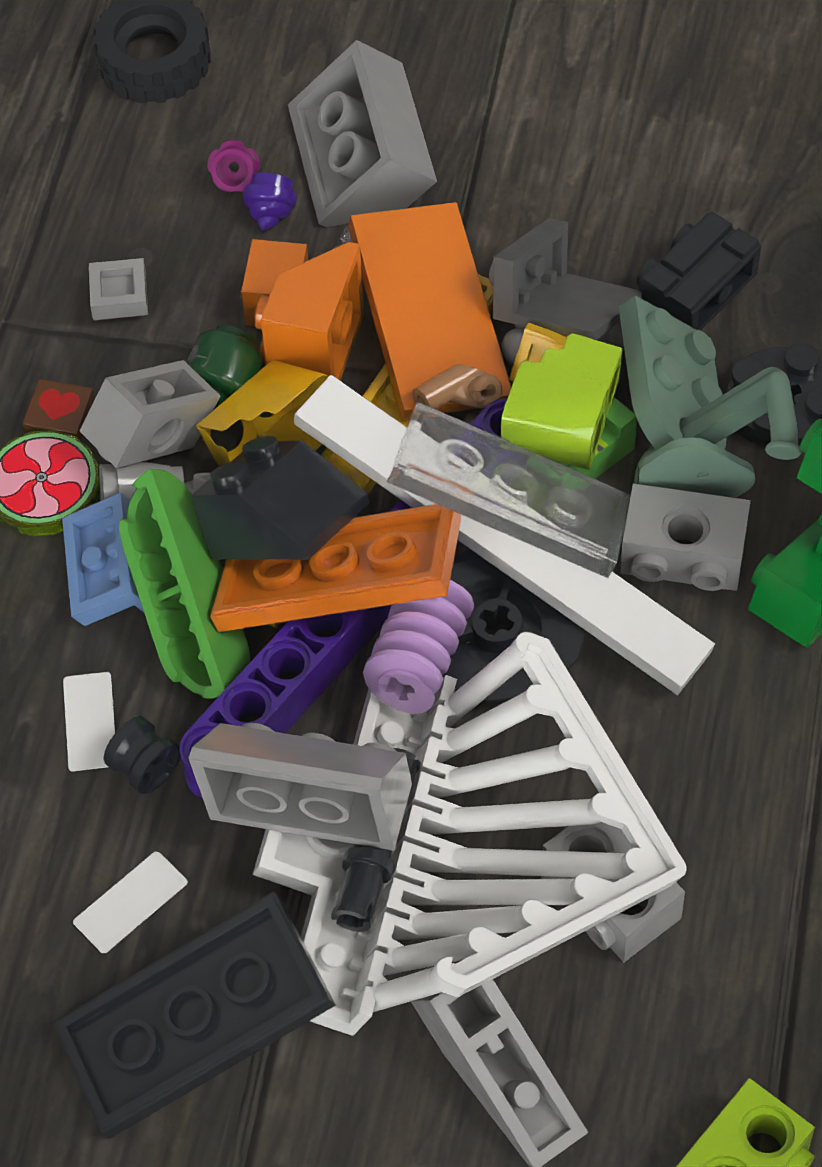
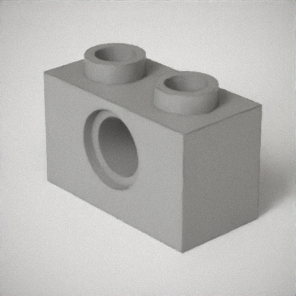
M184 360L106 377L80 432L97 448L99 454L105 460L111 462L116 468L194 448L200 436L196 425L214 410L220 395Z
M633 483L622 542L620 574L633 575L647 582L666 580L693 584L700 589L708 591L720 589L737 591L751 500ZM677 540H688V541H691V542H693V543H692V544H680V543H678V542H676V541H677Z

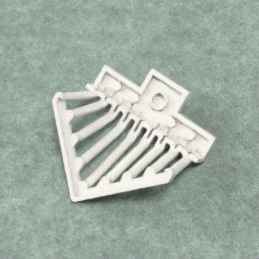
M530 632L519 634L506 650L455 693L457 679L445 675L439 691L434 693L435 700L432 708L424 713L410 714L398 711L384 704L368 688L353 745L363 746L367 743H381L392 748L407 750L416 756L415 760L420 761V767L415 775L395 849L391 854V860L394 863L391 880L382 884L372 917V926L368 931L356 932L347 930L337 925V920H332L331 918L332 910L336 906L346 874L342 868L345 852L349 848H354L355 844L269 829L265 830L253 875L312 895L301 938L336 1006L312 1019L310 1022L354 1036L372 1017L373 1012L441 992L459 997L671 887L685 875L686 864L549 639ZM524 668L533 683L525 692L455 729L450 728ZM537 713L552 716L566 737L558 745L458 768L442 763ZM570 767L585 770L599 792L592 799L461 807L439 799L562 771ZM603 822L621 829L632 848L626 853L467 848L435 837L433 834L593 825ZM425 872L576 878L445 880ZM605 879H620V880H618V881H616V882L613 883V882L608 881V880H605ZM417 905H519L425 913L412 907ZM547 905H569V906H567V907H565V908H563V909L557 911V910H555V909H553V908H551V907H549V906H547ZM516 932L506 938L497 934ZM440 938L407 946L397 942L399 940ZM434 966L432 968H428L390 981H387V979L384 977L385 975L396 974Z

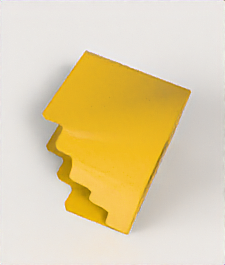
M272 360L196 425V428L219 466L229 464L243 452L242 447L247 442L257 438V434L259 437L275 436L277 441L302 440L313 450H316L322 443L296 426L294 418L295 413L329 376ZM262 412H269L274 414L270 417L258 416ZM241 419L243 436L235 449L227 452L224 447L217 446L210 437L211 429L223 431Z

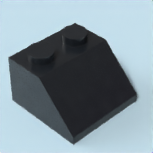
M262 436L247 442L242 447L243 452L229 464L222 465L210 473L211 479L191 495L212 559L308 560L370 503L366 491L304 441H277L275 436Z

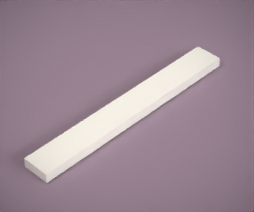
M330 375L295 413L294 424L412 508L456 502L461 515L457 540L676 695L682 691L711 654L715 646L714 642L334 376Z

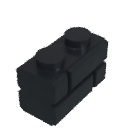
M711 211L695 226L690 223L685 224L676 234L671 250L661 259L652 257L644 264L637 277V285L642 293V299L657 308L666 310L671 316L690 327L702 330L758 274L761 245L759 240L740 228L735 230L732 223Z

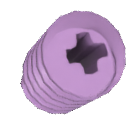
M450 580L447 596L393 604L391 606L388 619L382 626L380 637L374 644L372 656L368 658L363 671L366 685L373 695L384 704L398 711L410 714L424 713L432 708L435 700L434 693L439 691L443 682L442 674L448 671L451 663L450 656L456 652L459 644L458 637L463 635L467 625L466 619L471 616L474 608L472 596L464 587Z

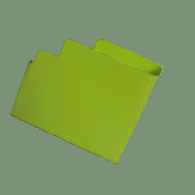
M572 333L567 336L564 348L560 350L552 348L544 350L541 362H521L502 414L501 445L590 470L619 382L622 348Z

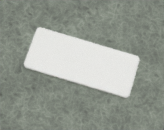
M109 672L67 676L63 679L69 770L73 772L107 768L108 766L104 763L103 756L110 739L115 734L111 674Z
M154 852L73 920V924L101 953H107L185 887L188 881L161 853Z

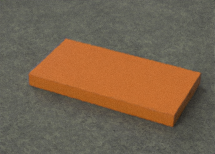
M457 202L351 215L348 229L352 243L360 244L362 279L401 419L478 409L449 401L426 414L418 408L414 401L413 389L448 368L459 364L485 371L497 377L502 385L500 399H508L511 385Z
M445 502L353 518L308 560L226 559L210 615L217 632L447 596L461 523V515L456 502Z

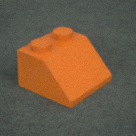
M347 242L277 275L270 296H261L255 316V327L262 330L263 338L260 352L266 365L272 360L323 373L327 376L332 375L341 381L365 314L360 244Z

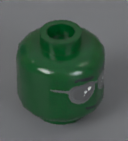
M220 325L216 329L200 333L186 361L220 395L214 409L264 367L263 356L257 348V341L246 331L230 325Z

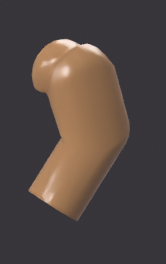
M459 364L448 368L413 389L412 393L418 408L422 412L429 414L449 401L473 408H486L492 402L500 399L502 385L494 375Z

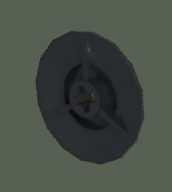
M469 549L454 556L450 580L464 587L472 596L474 603L472 614L466 619L467 625L464 633L458 637L459 644L456 652L450 656L451 663L448 671L442 674L443 678L445 675L457 679L454 693L506 650L517 636L523 632H530L549 639L567 670L575 664L582 648L586 630L473 550ZM499 624L507 626V630L499 629L495 635L487 633V629L495 630ZM522 668L484 699L483 702L508 701L525 692L533 683L524 668Z

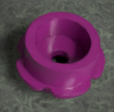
M228 140L221 144L219 150L216 149L211 152L207 167L212 175L213 183L219 189L225 192H243L244 187L250 184L252 175L260 169V159L256 151L252 148L247 149L244 147L243 142ZM231 162L239 164L237 171H232L229 168Z

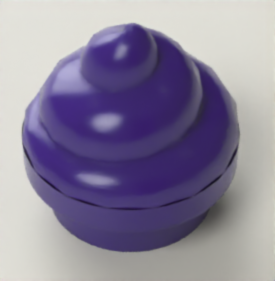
M255 173L251 177L250 184L244 187L243 203L249 209L250 216L258 223L261 231L265 232L267 229L276 227L279 219L288 217L292 209L295 208L297 195L293 193L294 182L291 179L272 173Z

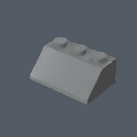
M356 40L288 104L317 220L320 225L332 227L349 223L351 215L406 209L437 182L402 62Z
M220 723L191 749L188 759L210 820L393 851L395 849L412 786L406 754L403 752H397L392 747L381 743H367L359 746L336 742L332 738L319 733H306L302 736L279 733L257 723H245L242 726Z

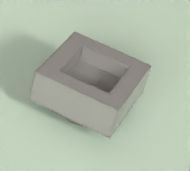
M144 258L89 263L90 307L93 320L148 315Z

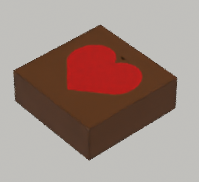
M39 379L22 423L25 435L57 433L73 438L80 443L83 436L80 429L95 400L93 388Z

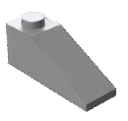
M493 979L459 997L441 992L411 1001L444 1056L529 1167L543 1166L588 1133Z

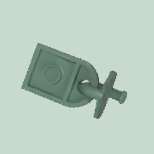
M636 295L618 306L632 405L641 429L652 444L644 452L637 464L634 473V484L732 498L740 496L754 485L755 472L749 462L725 450L726 437L767 412L771 441L765 447L766 453L771 457L783 460L795 459L802 454L798 445V428L790 382L785 372L776 367L766 368L722 395L718 385L714 360L716 350L711 338L703 331L690 327L671 316L666 310L657 308Z

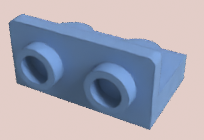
M121 492L62 518L71 617L84 626L134 605L144 612L120 539L119 522L120 519H126L130 499Z

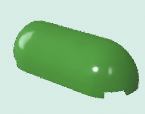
M151 468L134 481L132 486L136 487V490L131 497L126 519H120L119 532L123 550L159 659L166 674L173 682H180L188 690L202 696V698H218L251 662L247 639L243 628L217 632L210 617L223 573V567L220 559L211 558L191 498V491L173 474L162 469Z

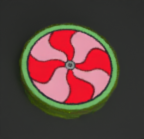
M55 430L32 431L11 439L0 449V521L4 525H6V522L10 526L17 527L18 532L30 536L55 535L63 532V517L91 506L93 502L94 504L97 502L100 496L99 467L90 448L75 436Z

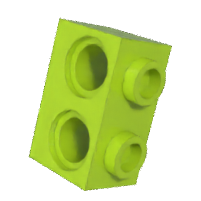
M749 1078L676 1167H810L815 1155L808 1150L815 1127ZM757 1133L769 1134L780 1143L781 1149L773 1153H762L750 1145L748 1138Z

